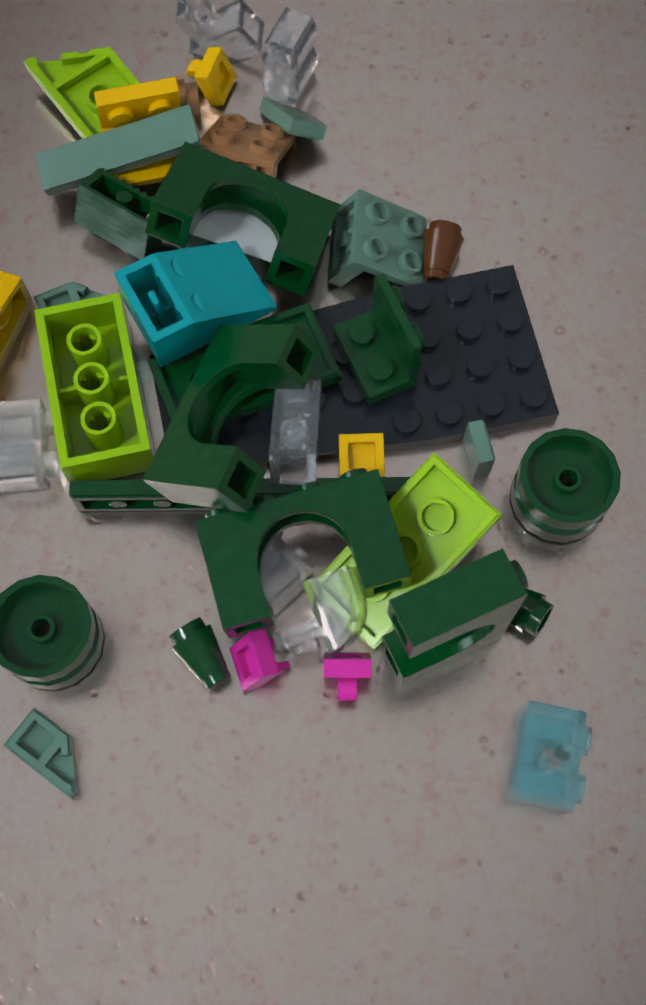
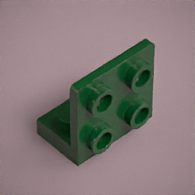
M384 273L374 277L372 310L333 326V335L368 405L416 386L418 369L422 365L420 358L421 350L425 346L424 337L416 322L410 323L404 313L405 302L399 288L396 285L390 286Z

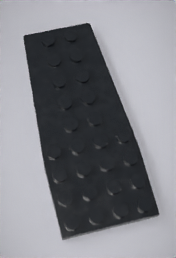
M514 265L449 277L447 281L438 279L398 287L405 302V315L410 323L416 322L424 337L425 346L422 348L420 356L422 365L418 369L416 386L368 405L333 335V326L371 311L373 294L313 310L342 374L341 381L223 424L219 431L217 444L238 446L260 466L265 467L267 462L294 459V463L311 461V456L335 454L337 458L339 457V434L383 433L385 452L462 440L467 423L478 420L485 422L488 434L556 420L559 411ZM154 354L150 356V360L155 358ZM154 379L165 435L171 420Z

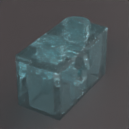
M531 700L525 704L521 712L507 802L562 814L574 810V803L581 804L585 790V775L579 774L581 755H588L592 739V728L585 726L587 712ZM550 748H554V757L561 759V763L552 769H549V760L542 757V754Z

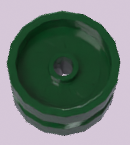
M568 428L546 432L529 445L512 480L510 499L515 515L528 531L544 540L565 543L581 539L597 528L620 491L621 472L615 455L601 439L585 431Z
M35 575L16 581L0 594V665L33 688L57 690L74 685L90 673L101 655L104 635L99 616L74 585L56 576Z

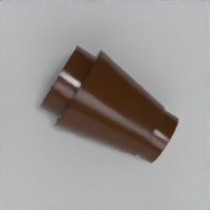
M434 220L430 222L429 229L424 231V282L438 279L447 281V278L450 276L464 242V237L461 235L462 228L458 224L447 220Z

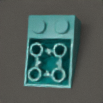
M237 241L153 253L113 272L122 300L161 367L209 344L219 325H247L277 310L275 302Z

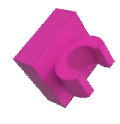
M265 629L247 633L229 648L243 692L260 688L290 667L289 661L276 662L272 650L283 644L282 639L279 637L268 638Z
M324 652V678H338V700H357V678H371V654L368 652Z

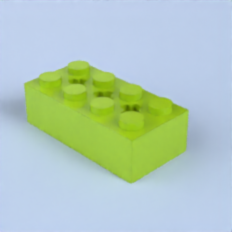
M120 292L34 310L60 469L68 482L108 480L146 472L155 455L129 318Z

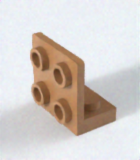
M226 114L220 116L200 140L203 149L276 178L278 163L294 143L295 135L288 134L274 123L260 125L248 122L245 117L238 114Z

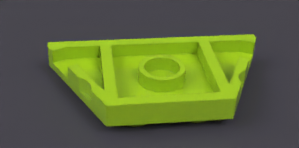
M111 47L91 49L86 53H79L77 51L60 53V60L38 62L37 57H30L24 60L27 71L82 139L102 133L94 92L140 83Z

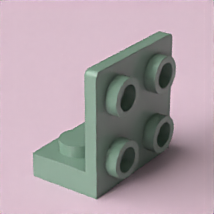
M357 190L340 205L332 225L327 282L342 287L354 277L360 275L362 271H366L376 276L384 273L387 280L401 286L423 283L426 218L366 191Z

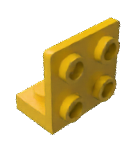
M175 77L94 92L102 132L180 107L179 89ZM176 156L115 176H118L119 180H125L126 184H132L133 187L162 182Z

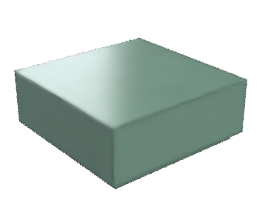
M483 420L468 422L463 442L473 478L489 476L495 461V455L486 424Z

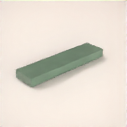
M190 104L37 153L36 159L43 191L48 196H52L77 188L80 183L98 168H104L105 172H111L112 176L177 156L185 141L202 148L194 112Z

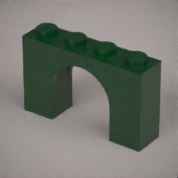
M185 141L151 201L145 234L184 249L199 221L205 215L217 210H237L248 213L263 221L272 230L277 240V247L265 281L304 297L340 204Z
M296 324L219 325L142 480L171 502L247 513L266 470L238 446L217 444L222 424L238 403L257 391L263 389L304 390L322 350Z
M365 468L353 469L343 473L340 476V480L323 485L320 481L307 482L298 486L295 489V493L277 497L276 494H266L254 498L247 513L216 508L207 512L204 519L195 521L222 628L229 638L274 626L262 581L261 563L264 552L273 538L283 530L294 525L306 523L322 525L335 531L343 538L351 551L365 599L410 586L411 573L378 469L368 472Z
M503 548L389 600L387 614L395 630L382 636L381 648L400 687L500 641L528 595L525 590L528 588V580L524 570L516 560H509Z

